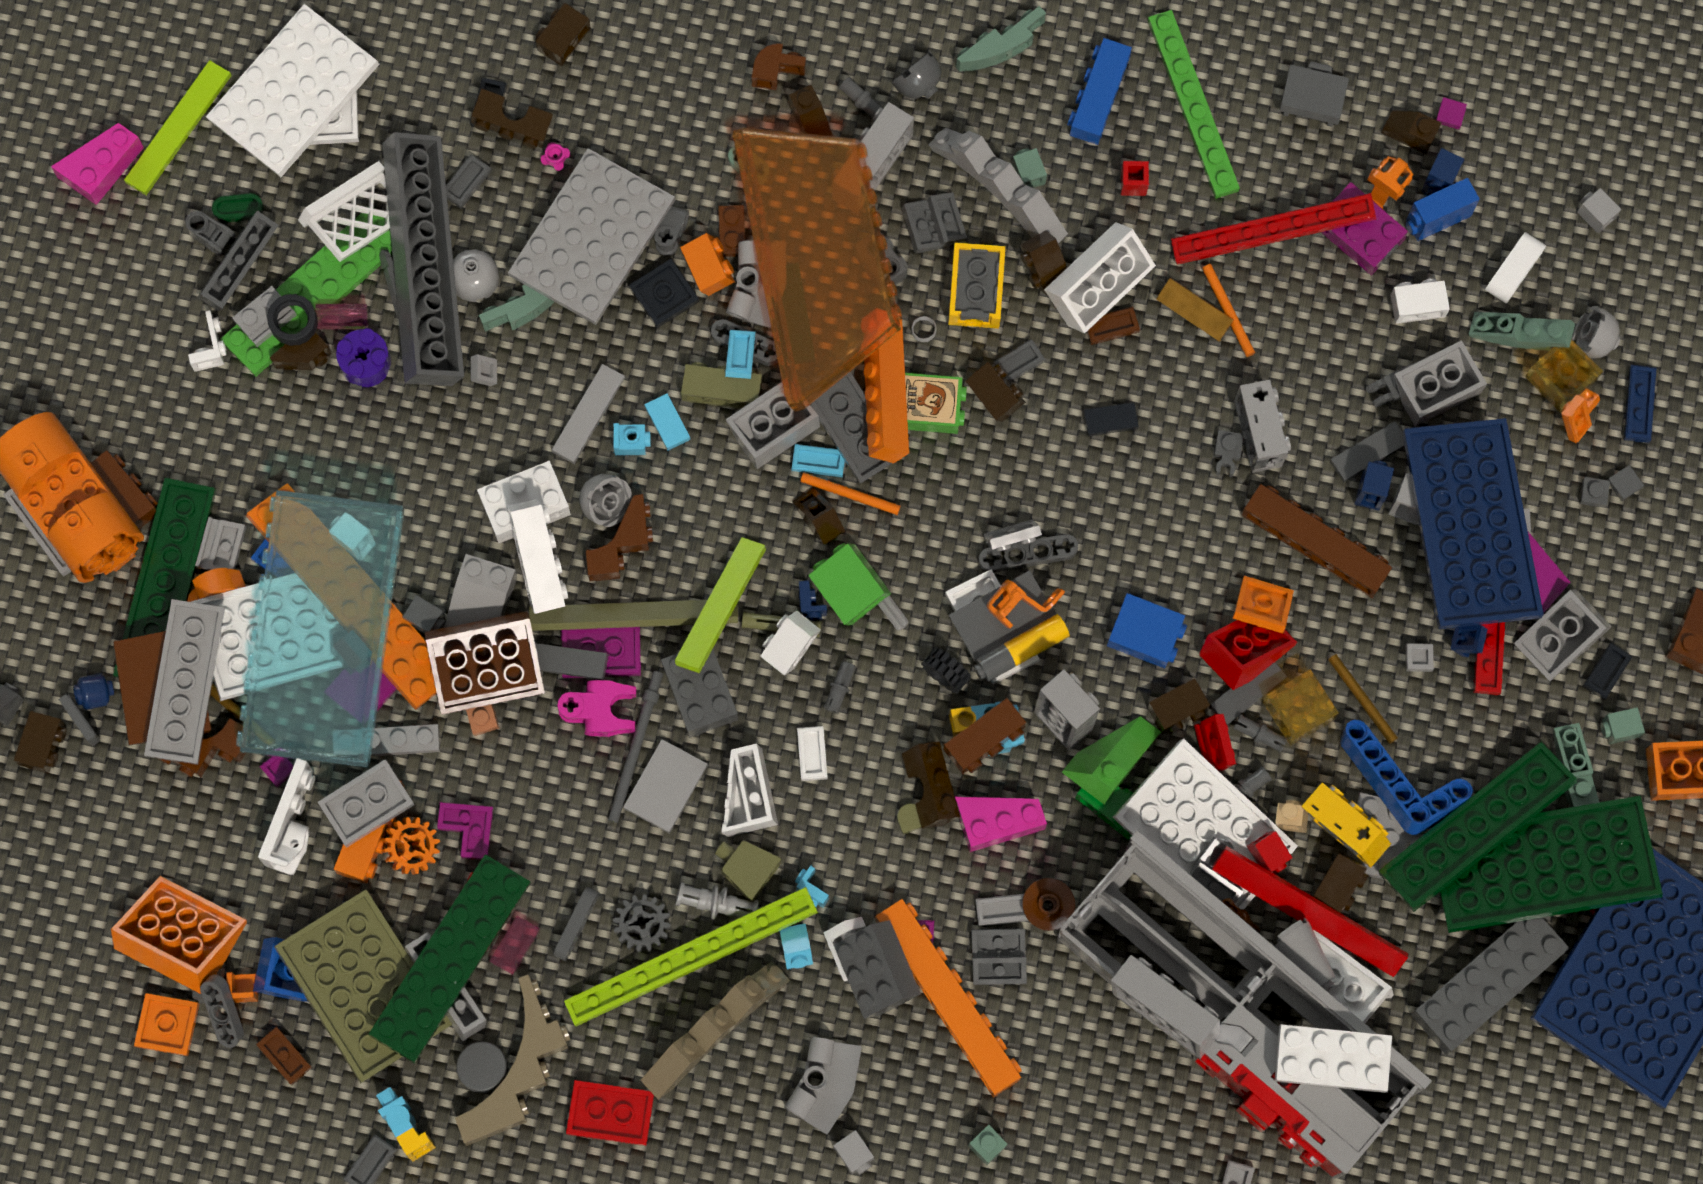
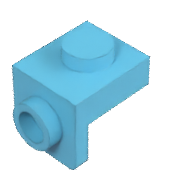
M810 866L808 870L802 869L795 880L798 884L796 891L806 887L815 907L819 905L824 908L829 900V895L809 883L815 874V868Z

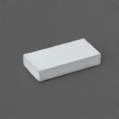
M823 726L797 728L801 781L828 779Z

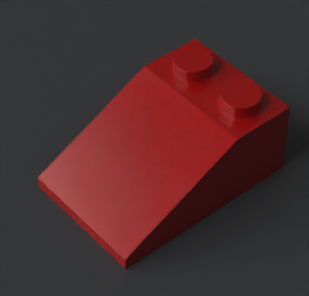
M1236 620L1209 634L1199 656L1232 690H1235L1255 679L1297 644V641L1286 630L1280 633Z

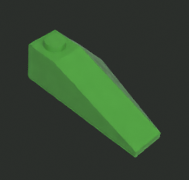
M1140 716L1079 751L1062 773L1105 804L1160 735L1161 731Z

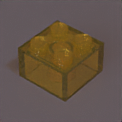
M1571 339L1569 348L1553 347L1529 369L1525 377L1562 413L1565 404L1572 401L1576 394L1580 395L1586 388L1591 387L1599 379L1603 371Z
M1311 669L1269 693L1263 700V704L1279 729L1288 738L1287 741L1290 746L1332 722L1339 714Z

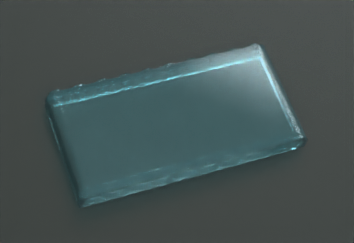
M276 490V497H271L269 511L273 512L272 523L268 522L266 528V538H270L269 547L264 548L262 564H266L265 574H260L258 589L262 590L261 600L256 601L255 616H259L258 625L253 626L251 642H255L254 653L249 652L247 667L251 668L250 679H245L244 694L248 695L247 703L242 705L240 720L244 721L243 731H238L236 746L240 747V752L369 768L404 507L401 505Z

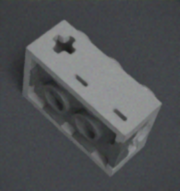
M1270 380L1240 385L1234 400L1242 434H1244L1243 439L1252 473L1282 467L1288 456V451L1291 450L1288 435L1284 436L1282 429L1285 426L1282 411L1278 412L1276 402L1279 401L1276 387H1272Z

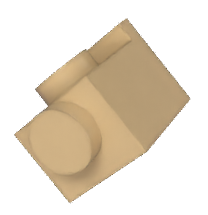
M1286 800V804L1278 803L1275 824L1279 829L1306 833L1308 814L1301 807V802Z

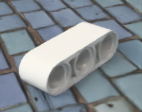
M1525 232L1485 290L1507 304L1546 248V245Z

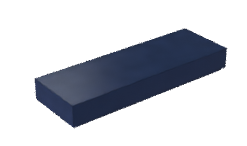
M1631 365L1629 367L1624 440L1650 443L1657 368Z

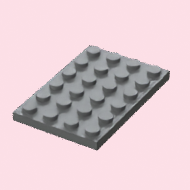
M588 148L510 268L508 275L597 325L675 202V196Z

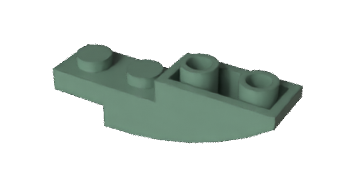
M1040 6L1035 10H1028L1022 15L1021 21L1016 25L1011 24L1003 30L1002 36L996 29L990 33H983L976 40L975 45L971 48L966 47L959 52L956 69L960 72L987 68L1023 52L1032 45L1034 36L1032 32L1045 23L1046 12Z
M523 285L524 296L511 297L505 304L498 307L490 306L483 310L482 314H479V318L485 332L509 322L513 331L538 317L554 301Z
M1474 312L1469 336L1500 345L1550 351L1551 347H1570L1575 323L1572 320L1524 318L1521 314Z
M1576 723L1554 728L1553 734L1557 758L1577 778V783L1565 792L1568 807L1599 803L1592 778L1593 769L1580 724Z

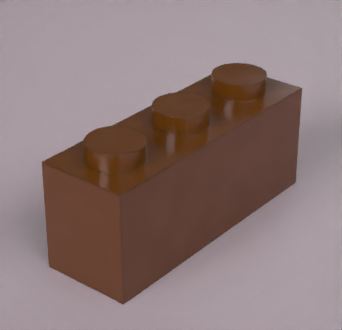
M106 450L91 462L138 529H141L155 517L156 509L154 506L158 503L149 492L146 494L142 493L139 489L142 484L133 473L129 476L123 470L126 465L117 454L112 457Z
M1006 698L944 744L943 750L962 775L967 771L973 773L983 765L981 760L988 755L991 758L996 756L1004 749L1002 745L1008 740L1014 742L1025 733L1023 729L1026 726V721L1008 698Z

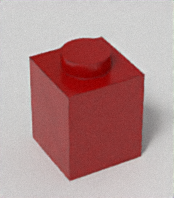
M1123 161L1121 169V196H1146L1149 186V161Z
M1276 831L1266 832L1247 845L1256 863L1274 874L1287 867L1286 862L1292 859L1291 854Z

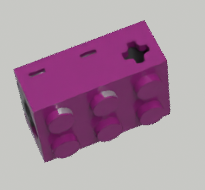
M1350 182L1333 201L1364 195V193ZM1374 201L1376 220L1321 232L1371 276L1398 246L1404 242L1408 233L1403 226Z

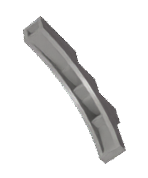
M945 128L938 132L935 138L928 144L933 152L955 163L986 187L1011 212L1031 238L1044 231H1048L1059 243L1068 234L1041 192L1025 185L1011 163L996 158L981 135L971 131L961 134Z

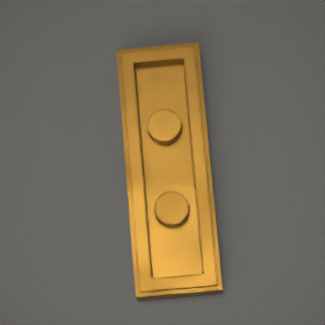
M1169 278L1156 300L1218 341H1221L1234 319L1172 278Z

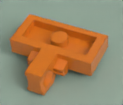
M1587 388L1580 395L1576 394L1572 401L1567 402L1561 413L1568 439L1574 443H1578L1592 426L1589 414L1600 401V396Z

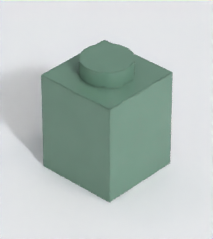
M1037 148L1018 151L1013 156L1012 166L1023 183L1032 188L1046 184L1047 173Z
M1638 707L1610 713L1602 719L1601 732L1603 737L1608 739L1609 744L1636 739L1645 733Z
M988 1125L969 1143L968 1147L987 1166L1008 1144Z

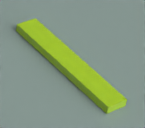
M210 60L126 176L124 179L126 184L147 196L232 76L229 71Z
M743 537L740 539L675 659L677 666L697 673L701 672L766 551L765 545Z

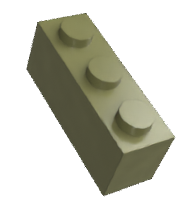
M694 362L692 365L686 364L681 390L682 401L742 409L760 397L762 374L752 370L751 379L725 377L726 366L711 368L699 362Z

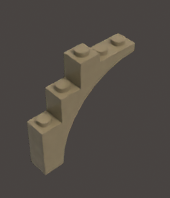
M773 961L752 976L748 975L733 986L719 1004L703 1014L688 1033L672 1043L641 1079L642 1083L658 1100L665 1096L736 1026L770 997L784 988L790 981L789 978Z
M528 974L518 978L524 998L525 1023L522 1042L514 1064L502 1083L488 1098L472 1110L455 1118L466 1146L526 1123L525 1115L529 1114L524 1098L519 1100L518 1097L548 1085L545 1078L550 1077L545 1062L539 1063L540 1059L568 1049L566 1041L571 1039L566 1026H560L558 1020L547 1023L551 1016L546 1004L540 1005L537 996L542 994L537 980L531 981Z

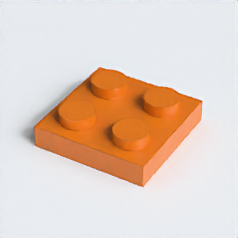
M1244 576L1233 619L1283 633L1294 590Z
M145 993L134 1046L188 1056L200 1004L198 1002Z

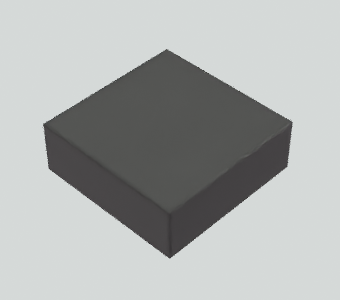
M1630 465L1608 479L1610 486L1621 501H1624L1644 487V484Z

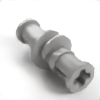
M680 882L675 905L680 906V904L696 907L699 910L711 911V919H715L718 913L729 917L741 918L757 910L758 900L754 899L752 902L739 899L733 895L727 896V887H724L719 894L718 886L715 884L712 892H710L708 889L685 886L684 882ZM683 894L698 897V899L683 896ZM736 907H741V908L749 909V910H751V911H745V910L737 909Z

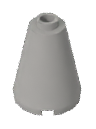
M1306 918L1303 921L1299 920L1277 936V944L1274 947L1322 988L1329 991L1335 985L1332 981L1336 977Z

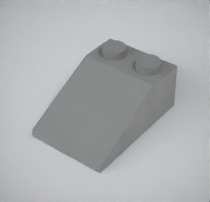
M466 554L457 577L444 628L504 616L517 580L516 570Z
M1572 589L1514 644L1551 681L1590 648L1612 626L1576 589Z

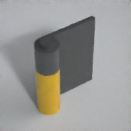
M1030 570L1011 580L1028 597L1041 606L1047 600ZM1000 587L948 615L976 663L973 667L980 680L985 678L987 682L1070 637L1062 618L1058 614L1055 615L1052 608L1047 612H1039L1020 600L1006 616L1013 624L1009 629L987 609L988 601ZM1001 594L992 604L994 607L1003 599V595Z

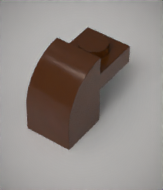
M772 44L765 47L758 53L754 62L752 87L777 90L780 72L805 76L806 57L795 52L784 54L783 44Z

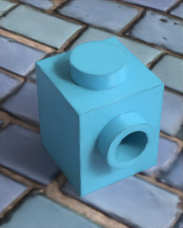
M806 924L789 926L780 930L786 968H803L807 965H812V954Z

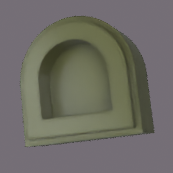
M906 804L901 807L897 820L902 834L921 829L916 805Z

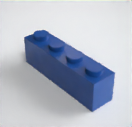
M1103 38L1101 46L1096 45L1092 55V60H1095L1093 68L1088 67L1084 77V82H1087L1085 90L1080 89L1076 99V104H1079L1077 112L1072 111L1067 126L1071 127L1070 136L1096 145L1099 144L1129 62L1132 47Z

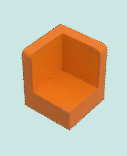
M233 972L226 973V982L234 1003L258 1002V992L253 991L256 974L235 975Z

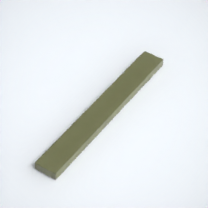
M707 600L565 605V607L536 614L529 606V618L532 631L694 625ZM738 603L727 623H738Z

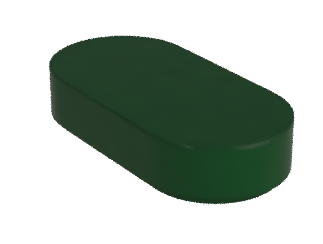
M253 193L220 196L212 204V212L215 218L224 223L248 221L256 211L263 213L264 210L261 198Z

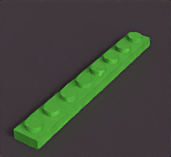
M1172 10L1148 17V24L1215 199L1239 192V184Z

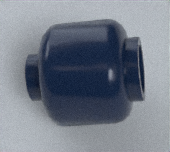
M101 673L80 677L77 680V684L73 685L77 705H82L85 710L107 706L110 696L114 695L112 681H106Z

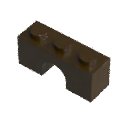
M481 89L471 116V123L475 124V128L485 132L489 130L498 132L500 137L507 140L515 138L523 141L522 144L529 148H543L552 123V113L529 106L526 115L522 119L510 120L502 111L505 97Z
M940 741L918 744L903 752L902 757L908 779L919 777L924 787L923 798L915 803L921 828L944 826L959 818L960 814Z

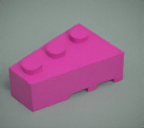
M117 123L52 165L51 168L57 178L97 205L144 147L137 135L120 123Z
M955 797L960 814L959 820L970 852L1045 830L1047 825L1039 799Z

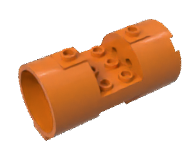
M43 412L21 421L0 437V474L79 582H91L96 574L104 573L107 575L112 571H118L136 556L135 553L139 549L136 544L138 541H144V535L54 413Z

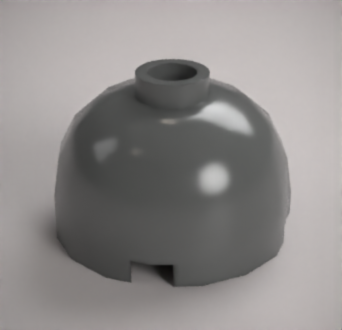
M929 51L891 83L898 92L909 99H918L923 95L928 99L938 91L936 85L941 80V66L936 57Z

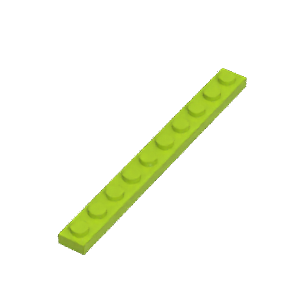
M805 887L565 1000V1005L574 1025H581L818 913L808 889Z

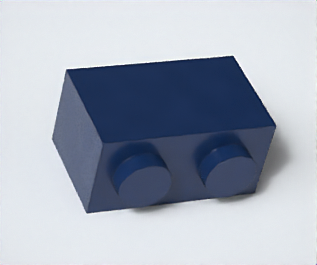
M1441 148L1421 192L1429 196L1452 185L1464 158Z
M1382 461L1368 462L1361 475L1354 505L1380 511L1388 495L1394 468L1388 467V464Z

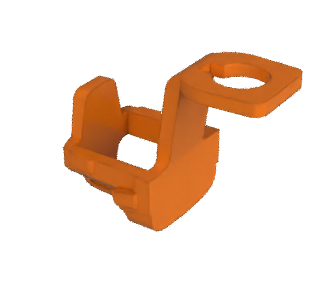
M1388 156L1380 163L1377 169L1373 168L1367 180L1374 184L1371 192L1372 199L1382 209L1389 196L1397 201L1405 192L1404 188L1412 181L1414 174L1408 167L1407 162L1401 158ZM1388 162H1391V166L1386 172L1381 171ZM1409 175L1402 185L1397 182L1399 176Z
M1005 580L988 601L987 609L1005 627L1010 629L1013 624L1006 616L1020 600L1036 611L1047 612L1062 597L1065 591L1063 589H1056L1041 606L1028 597L1013 581ZM1002 594L1003 599L994 607L992 604Z

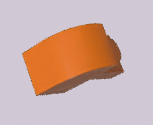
M217 568L200 574L192 580L195 588L188 595L187 602L246 587L240 570Z

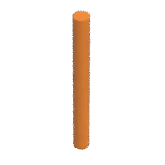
M1212 265L1204 266L1202 270L1223 312L1234 319L1231 328L1246 357L1255 354V351Z
M805 472L801 477L800 482L895 515H898L901 505Z

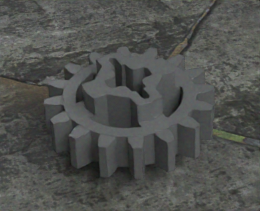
M646 894L643 895L642 900H638L636 895H633L632 903L626 900L623 901L624 910L621 908L616 909L620 918H613V923L619 925V927L614 929L615 934H622L618 940L620 943L627 941L628 950L636 946L638 953H641L642 947H646L648 952H652L651 945L655 944L661 947L659 939L668 938L664 929H671V924L665 922V920L670 918V914L662 913L666 907L664 904L657 906L656 897L650 902ZM642 907H648L654 910L656 914H649L643 911ZM633 910L632 918L624 923L628 913ZM643 918L647 922L645 929L635 926L639 924L638 919ZM660 924L657 933L651 938L650 933L653 928ZM635 933L642 938V941L635 940L628 934Z

